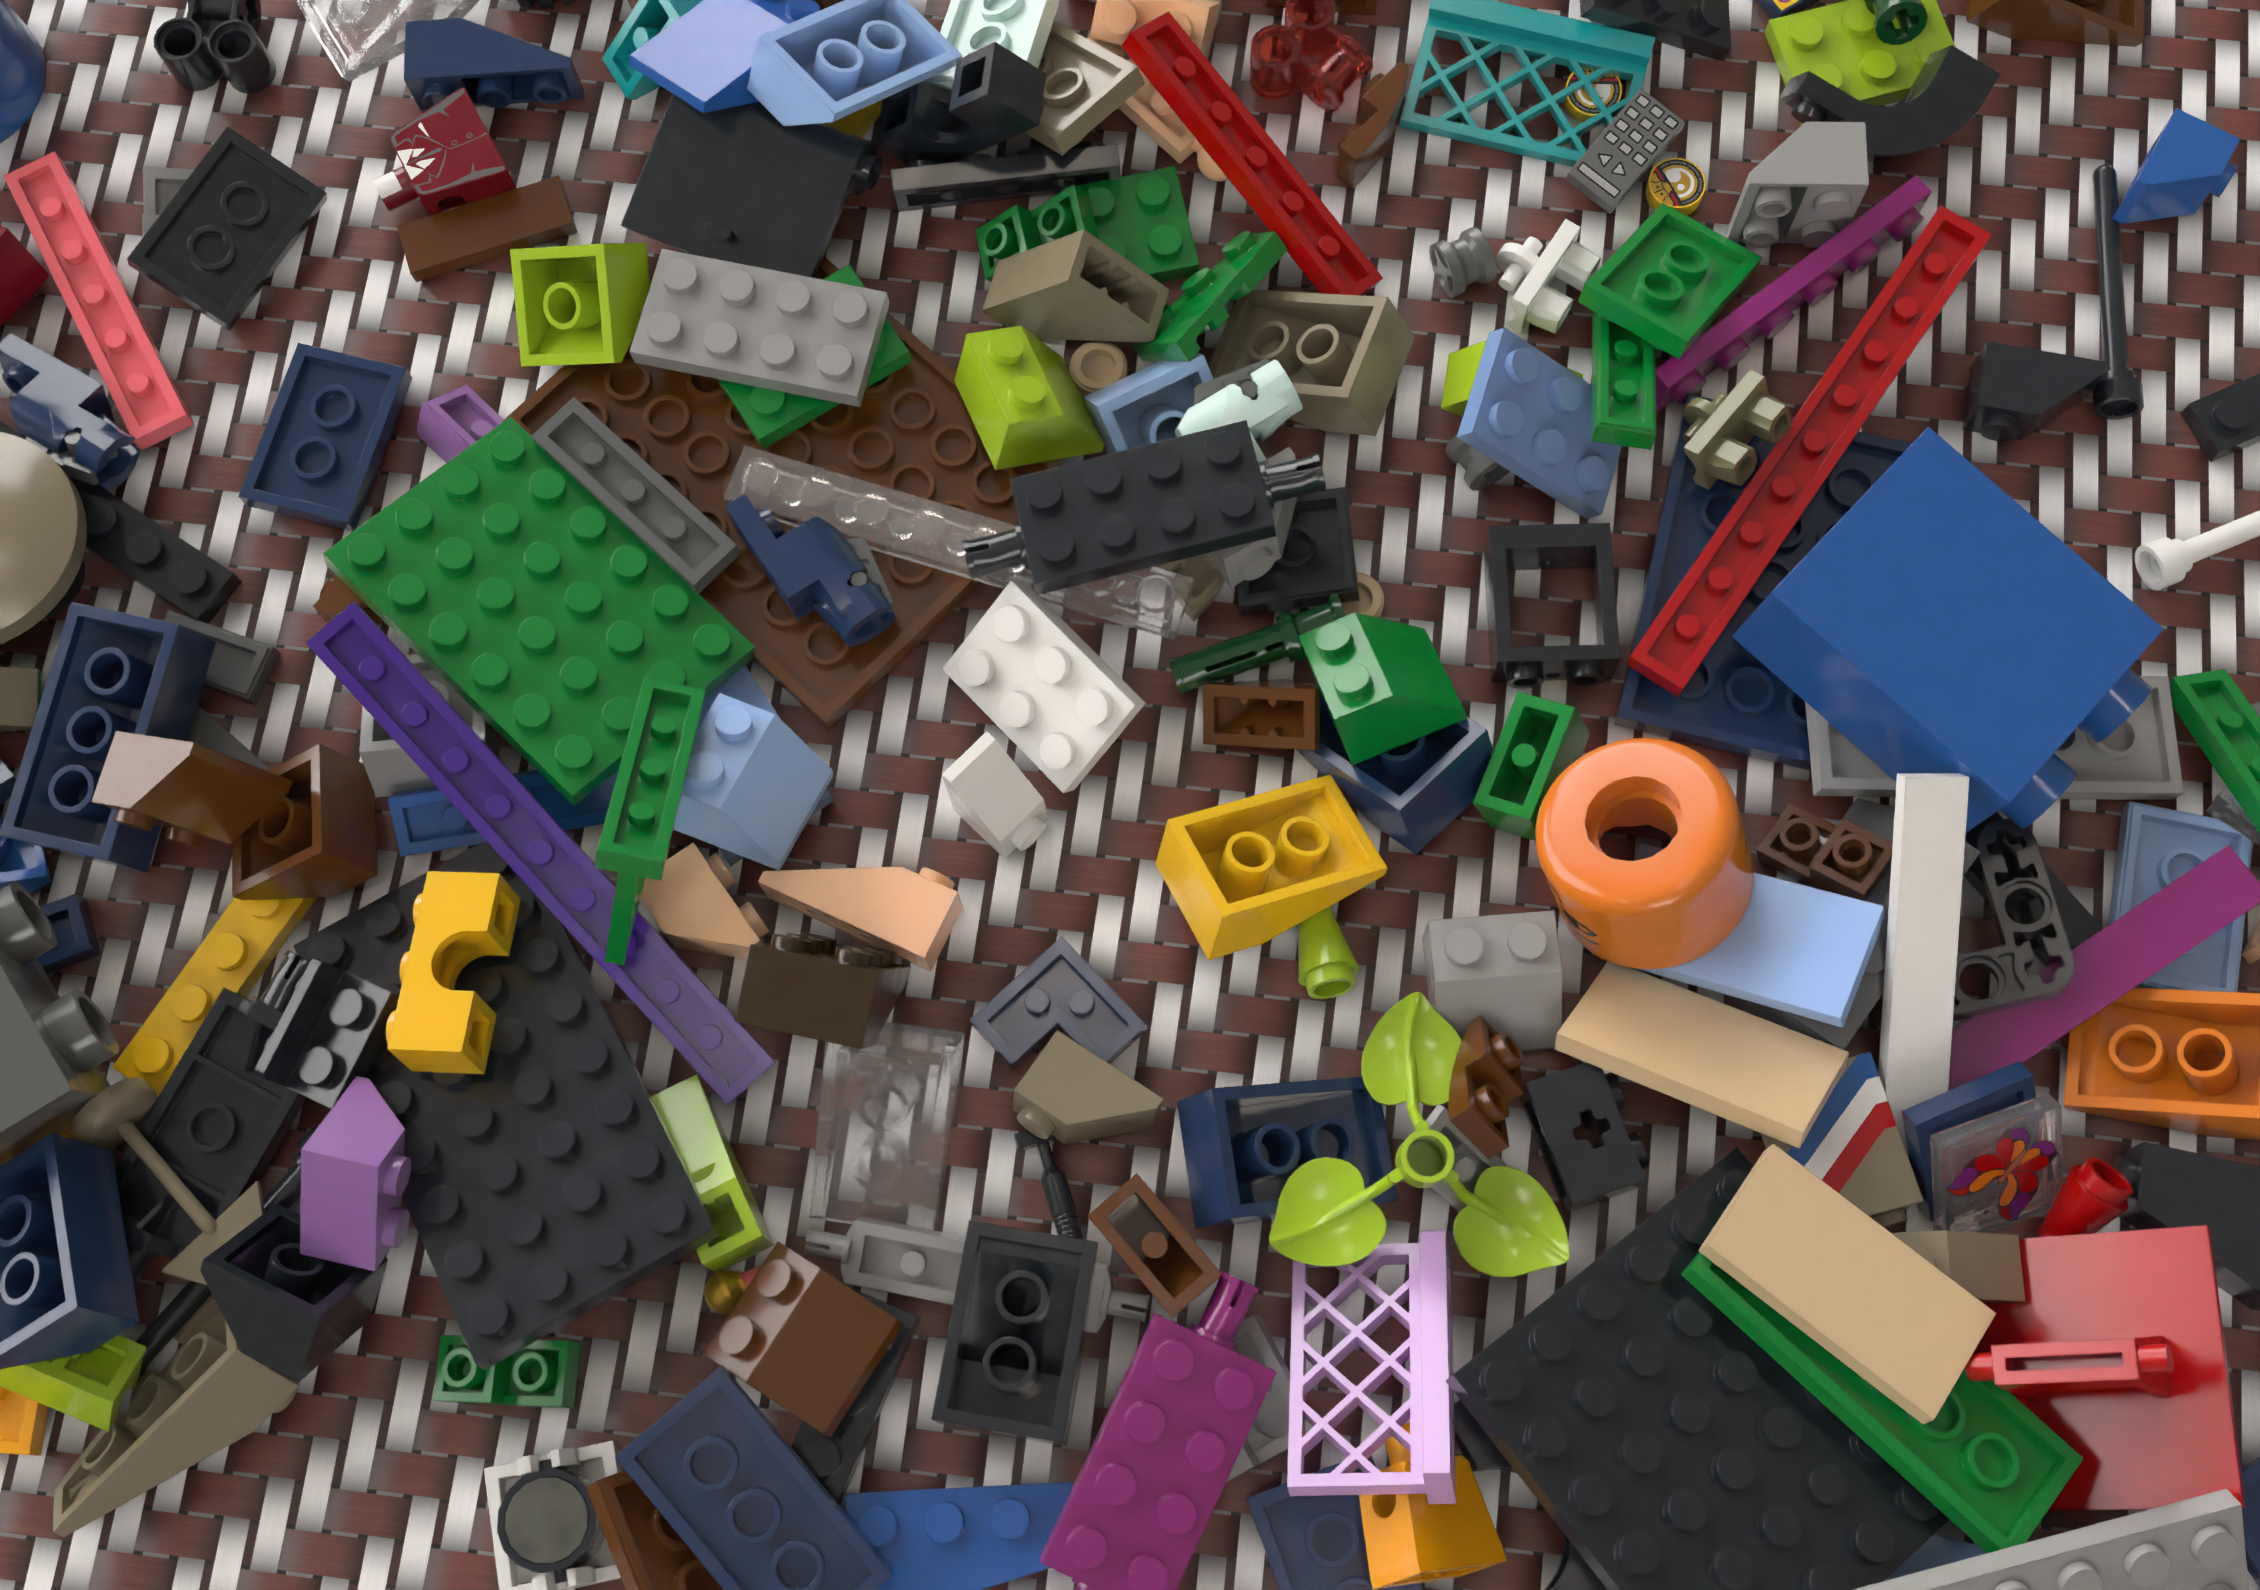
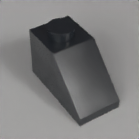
M1987 341L1970 368L1962 430L1981 433L1983 437L1993 441L2022 440L2085 400L2106 373L2107 362Z

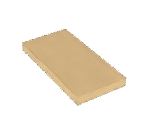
M1611 962L1605 964L1559 1029L1555 1042V1050L1799 1149L1844 1072L1849 1056L1848 1051L1633 968L1616 965Z
M1775 1144L1764 1150L1698 1250L1922 1424L1935 1419L1996 1315L1993 1310Z

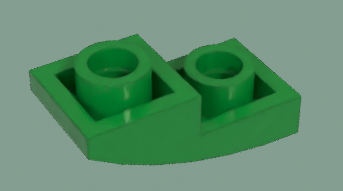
M1072 185L1032 211L1016 204L975 230L985 279L992 282L999 260L1085 229L1099 239L1088 191Z
M441 1335L433 1401L574 1409L581 1343L564 1340H537L484 1370L475 1364L463 1335Z

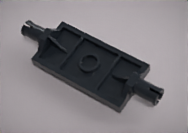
M1247 420L1011 478L1010 482L1019 522L1014 523L1015 529L973 540H963V548L967 553L965 557L968 569L973 579L979 575L1024 565L1026 570L1030 569L1036 593L1040 595L1275 537V524L1271 509H1274V502L1318 491H1327L1323 469L1319 465L1321 464L1318 453H1313L1308 457L1265 467L1263 461H1257Z
M287 950L284 954L283 961L260 999L253 997L252 1000H249L232 990L222 989L139 1128L140 1133L214 1220L227 1210L256 1181H259L307 1099L306 1096L266 1080L254 1073L268 1038L273 1034L293 995L295 985L303 976L310 962L290 950ZM129 1146L115 1171L135 1287L152 1257L160 1258L161 1254L175 1259L202 1231Z

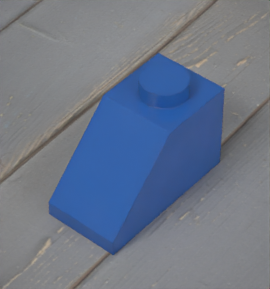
M2176 108L2150 148L2112 219L2122 224L2195 214L2209 193L2220 197L2233 177L2238 165L2229 162L2240 138Z

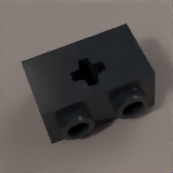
M1586 1062L1527 1082L1524 1085V1094L1519 1097L1564 1214L1635 1190L1646 1181L1643 1170L1649 1168L1648 1157L1636 1132L1628 1134L1619 1112L1620 1109L1625 1108L1624 1097L1613 1073L1604 1074L1603 1069ZM1581 1120L1586 1129L1597 1128L1601 1134L1593 1144V1148L1588 1139L1577 1141L1573 1134L1581 1125Z

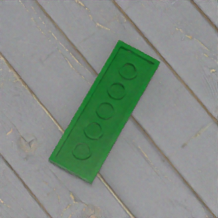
M1700 1252L1681 1274L1986 1553L2026 1543L2084 1459L2015 1396L1996 1386L1994 1380L1970 1381L1966 1373V1367L1963 1369L1935 1419L1922 1424Z

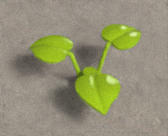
M1414 992L1406 996L1383 1015L1366 1042L1361 1060V1075L1372 1099L1377 1103L1387 1106L1407 1102V1113L1415 1132L1410 1134L1398 1148L1395 1158L1396 1169L1365 1189L1359 1170L1345 1160L1322 1157L1304 1163L1288 1178L1281 1191L1275 1219L1269 1234L1271 1247L1291 1260L1311 1266L1337 1267L1360 1261L1380 1244L1387 1228L1383 1212L1371 1201L1372 1199L1402 1180L1417 1188H1428L1442 1180L1449 1185L1458 1199L1467 1204L1455 1218L1453 1235L1460 1255L1471 1267L1489 1276L1515 1277L1566 1263L1570 1257L1566 1228L1553 1200L1539 1182L1520 1169L1510 1166H1492L1480 1174L1474 1187V1193H1471L1460 1181L1459 1174L1452 1169L1454 1164L1452 1144L1442 1133L1429 1129L1428 1122L1423 1119L1419 1110V1103L1426 1106H1437L1449 1101L1452 1070L1462 1040L1455 1029L1433 1008L1421 992Z

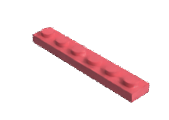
M54 151L4 175L3 177L130 435L136 438L134 442L141 450H144L194 425L195 423L61 158Z

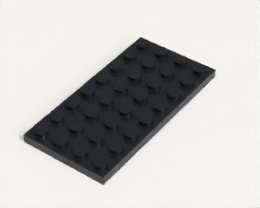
M489 843L478 844L430 870L439 872L500 873L521 898L509 956H483L474 959L461 970L455 983V990L475 991L497 1014L485 1073L462 1074L411 1071L387 1049L388 1043L385 1038L366 1076L405 1128L404 1157L411 1159V1173L402 1197L476 1365L484 1370L720 1236L568 930ZM427 873L294 944L296 953L309 961L313 958L322 960L399 996L402 986L399 973L400 963L403 955L410 951L415 929L413 921L414 902L419 894H423Z

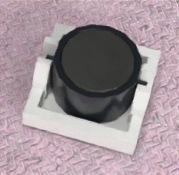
M608 1441L580 1448L551 1450L548 1454L523 1456L515 1462L484 1468L499 1590H570L621 1578L586 1489L597 1480L623 1471L622 1465L615 1458L620 1453L618 1441Z

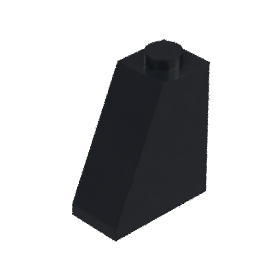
M2148 1142L2140 1143L2123 1151L2122 1156L2116 1158L2113 1167L2130 1182L2133 1193L2127 1199L2129 1208L2118 1217L2137 1230L2210 1226L2217 1285L2249 1308L2260 1311V1166Z

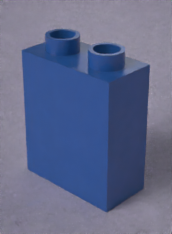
M1927 427L1776 586L1732 637L1895 782H1897V773H1960L1968 776L1967 833L1999 810L2017 826L2024 829L2038 819L2066 791L2076 778L2077 772L2054 752L2077 726L2096 743H2100L2122 725L2144 702L2153 688L2137 675L2130 666L2164 628L1930 427Z

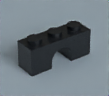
M993 42L956 61L952 92L937 89L922 81L882 99L875 144L878 148L906 164L915 160H932L937 164L957 162L964 156L975 154L1039 126L1044 108L1043 96L1046 73L997 42Z

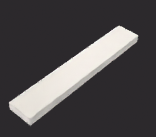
M1897 773L1878 1074L1908 1157L1909 1152L1902 1111L1947 1092L1949 1085L1969 777L1960 773Z

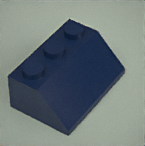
M51 1133L0 1166V1369L88 1353L138 1323L139 1315L112 1151Z

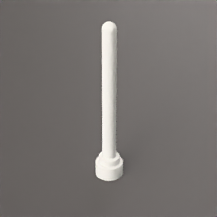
M2260 510L2186 541L2177 538L2171 540L2167 537H2161L2139 546L2135 552V564L2143 582L2153 590H2161L2182 581L2185 578L2186 572L2192 569L2193 563L2260 536Z

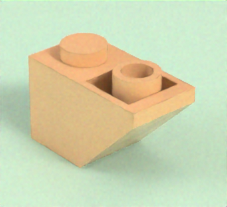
M694 842L666 860L661 881L645 878L641 900L663 933L676 948L748 959L750 945L762 944L760 937L769 932L749 901L738 908L728 893L727 889L733 886L736 881L719 856L714 853L705 859Z

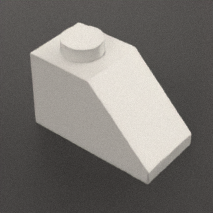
M987 731L942 774L954 811L1004 858L1016 847L1020 851H1024L1043 833L1046 827L1043 821L1048 817L1044 799L996 739Z

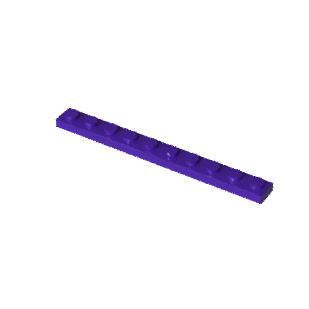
M353 601L306 642L311 650L727 1105H730L776 1063L774 1058L742 1023L734 1022L735 1016L638 910L624 965L605 962L616 886L601 869L595 868V863L358 604Z

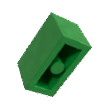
M1517 692L1473 801V804L1490 827L1536 841V821L1544 796L1556 778L1570 764L1582 756L1590 736V732L1575 707Z

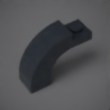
M1951 45L1929 55L1909 92L1894 106L1880 107L1863 103L1810 71L1791 78L1779 100L1792 107L1791 115L1803 124L1805 122H1865L1868 162L1886 161L1934 146L1961 129L1982 106L2000 73Z

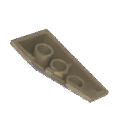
M211 1295L174 1336L175 1340L182 1345L158 1375L148 1369L134 1388L137 1390V1394L131 1401L126 1418L119 1425L114 1422L109 1432L101 1429L54 1489L53 1532L65 1537L254 1432L272 1413H279L290 1404L297 1392L299 1382L287 1375L277 1373L267 1365L243 1354L213 1295Z

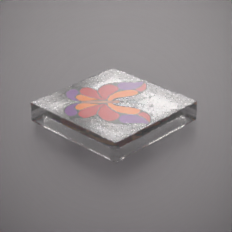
M2049 1093L1930 1135L1934 1231L1950 1230L1981 1233L1994 1231L2049 1211L2062 1187V1106Z

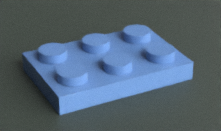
M1505 327L1488 334L1457 434L1458 439L1585 519L1602 515L1622 447L1621 445L1591 441V384Z

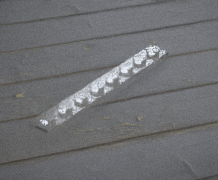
M745 445L724 494L725 502L728 504L745 493L757 511L768 507L778 522L794 527L814 517H820L838 529L845 538H864L871 550L968 579L972 578L965 557L967 553L964 551L962 541L1015 529L1013 524ZM1024 565L979 575L977 578L972 579L1005 589L1011 580L1022 579L1036 593L1030 569L1026 570ZM1153 566L1038 596L1045 602L1176 640L1194 587V578Z

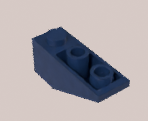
M463 18L405 21L404 81L420 110H428L465 87L474 106H487L491 108H502L515 103L542 102L545 104H558L564 100L584 99V88L570 57Z

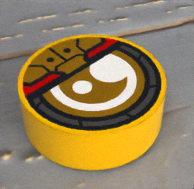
M1581 67L1586 76L1596 71ZM1574 72L1569 76L1565 88L1579 81ZM1607 74L1591 83L1606 108L1620 101L1622 85L1617 75ZM1584 87L1567 96L1566 101H1564V106L1570 116L1580 122H1585L1600 113Z
M1683 158L1663 160L1650 173L1645 190L1647 202L1654 211L1664 203L1688 216L1700 205L1706 188V180L1701 169L1689 160Z

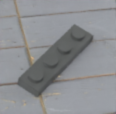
M575 397L531 436L540 448L697 594L741 554L735 542Z

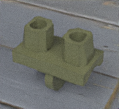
M1749 370L1729 395L1719 393L1712 402L1699 397L1692 398L1684 407L1683 415L1690 428L1684 433L1682 438L1687 443L1684 446L1685 454L1696 468V473L1693 475L1694 483L1708 490L1718 479L1742 486L1754 472L1758 461L1755 449L1747 445L1751 439L1757 436L1770 443L1779 442L1791 428L1792 421L1789 408L1775 397L1769 395L1765 376Z

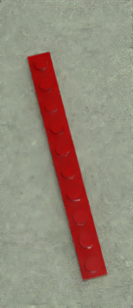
M1940 205L1792 420L1791 428L1769 453L1632 652L1626 665L1679 697L1975 262L1992 234Z

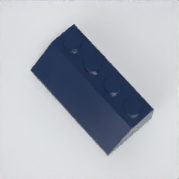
M71 602L0 830V836L89 860L147 873L161 826L154 824L152 831L147 832L113 821L116 810L91 801L115 731L187 741L216 642L180 624Z

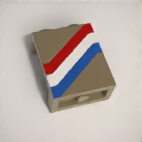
M1871 1052L1848 1058L1844 1072L1800 1149L1761 1133L1766 1149L1775 1144L1884 1228L1907 1222L1904 1210L1924 1201Z

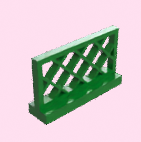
M646 677L643 678L597 848L595 868L618 872L605 962L624 965L645 878L660 881L662 879L703 709L705 689Z

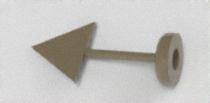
M130 1077L116 1082L97 1094L76 1114L70 1125L69 1135L74 1140L107 1150L118 1146L124 1141L129 1144L202 1231L161 1272L207 1285L200 1271L203 1259L265 1213L261 1182L256 1181L227 1210L214 1220L139 1131L143 1121L157 1100L156 1091L143 1077Z

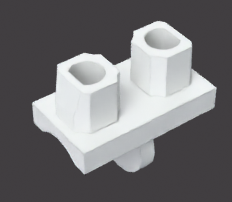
M1565 219L1540 257L1537 254L1543 246L1534 237H1528L1524 245L1511 242L1503 245L1496 255V262L1504 272L1498 281L1499 285L1507 291H1513L1518 282L1521 283V286L1512 297L1511 304L1514 310L1507 319L1506 326L1521 333L1526 324L1530 322L1537 327L1556 334L1571 310L1573 299L1551 287L1558 278L1582 291L1584 284L1597 272L1601 259L1590 249L1577 242L1580 226Z

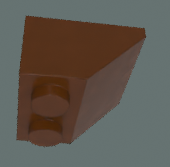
M115 731L91 802L116 810L113 819L116 823L151 832L155 824L167 828L164 836L165 840L201 849L204 840L231 844L289 793L292 781L194 742Z
M318 744L268 770V772L291 780L292 785L286 796L232 842V897L240 900L334 897L378 875L375 793L363 763Z
M777 1242L704 1351V1354L719 1365H724L729 1372L831 1438L904 1323L793 1250Z

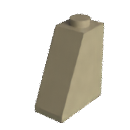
M1084 229L999 260L982 311L1006 327L1022 326L1038 339L1149 342L1155 339L1169 289Z

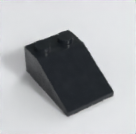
M969 1220L931 1420L943 1425L1062 1446L1068 1445L1080 1375L1098 1242Z

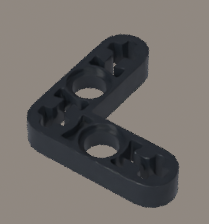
M2010 818L1997 819L1988 823L1980 832L1976 844V849L1980 851L1976 858L2002 946L1957 956L1954 1004L1956 1006H1954L1953 1021L2052 999L2061 995L2069 986L2075 970L2074 958L2036 838L2029 827L2021 829ZM2006 836L2010 845H2022L2023 848L2017 850L2015 857L2018 876L2021 877L2030 871L2033 873L2034 878H2015L2002 886L1997 885L1996 880H2006L2008 875L2006 863L2002 855H1990L1988 852L1995 848L1997 837ZM2017 893L2034 895L2043 906V916L2032 924L2016 923L2009 918L2005 911L2006 901ZM2046 931L2052 933L2053 938L2042 937L2040 943L2046 962H2058L2061 967L2054 971L2051 983H2043L2038 974L2027 975L2025 969L2032 966L2034 959L2030 941L2023 943L2021 946H2016L2014 939H2033ZM1972 967H1981L1989 970L1997 980V991L1991 997L1984 1000L1969 998L1962 992L1959 986V978L1963 972Z

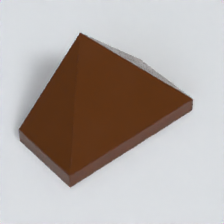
M1289 679L1203 684V744L1318 750L1320 749V688Z

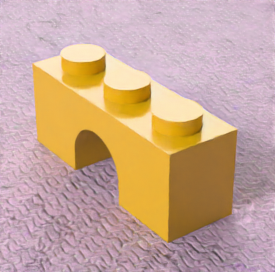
M427 872L423 894H419L414 902L413 921L415 929L410 951L403 955L400 963L399 973L402 986L397 1008L389 1015L386 1025L387 1049L411 1071L462 1074L485 1073L497 1014L475 991L455 990V983L461 970L474 959L483 956H509L521 898L500 873Z

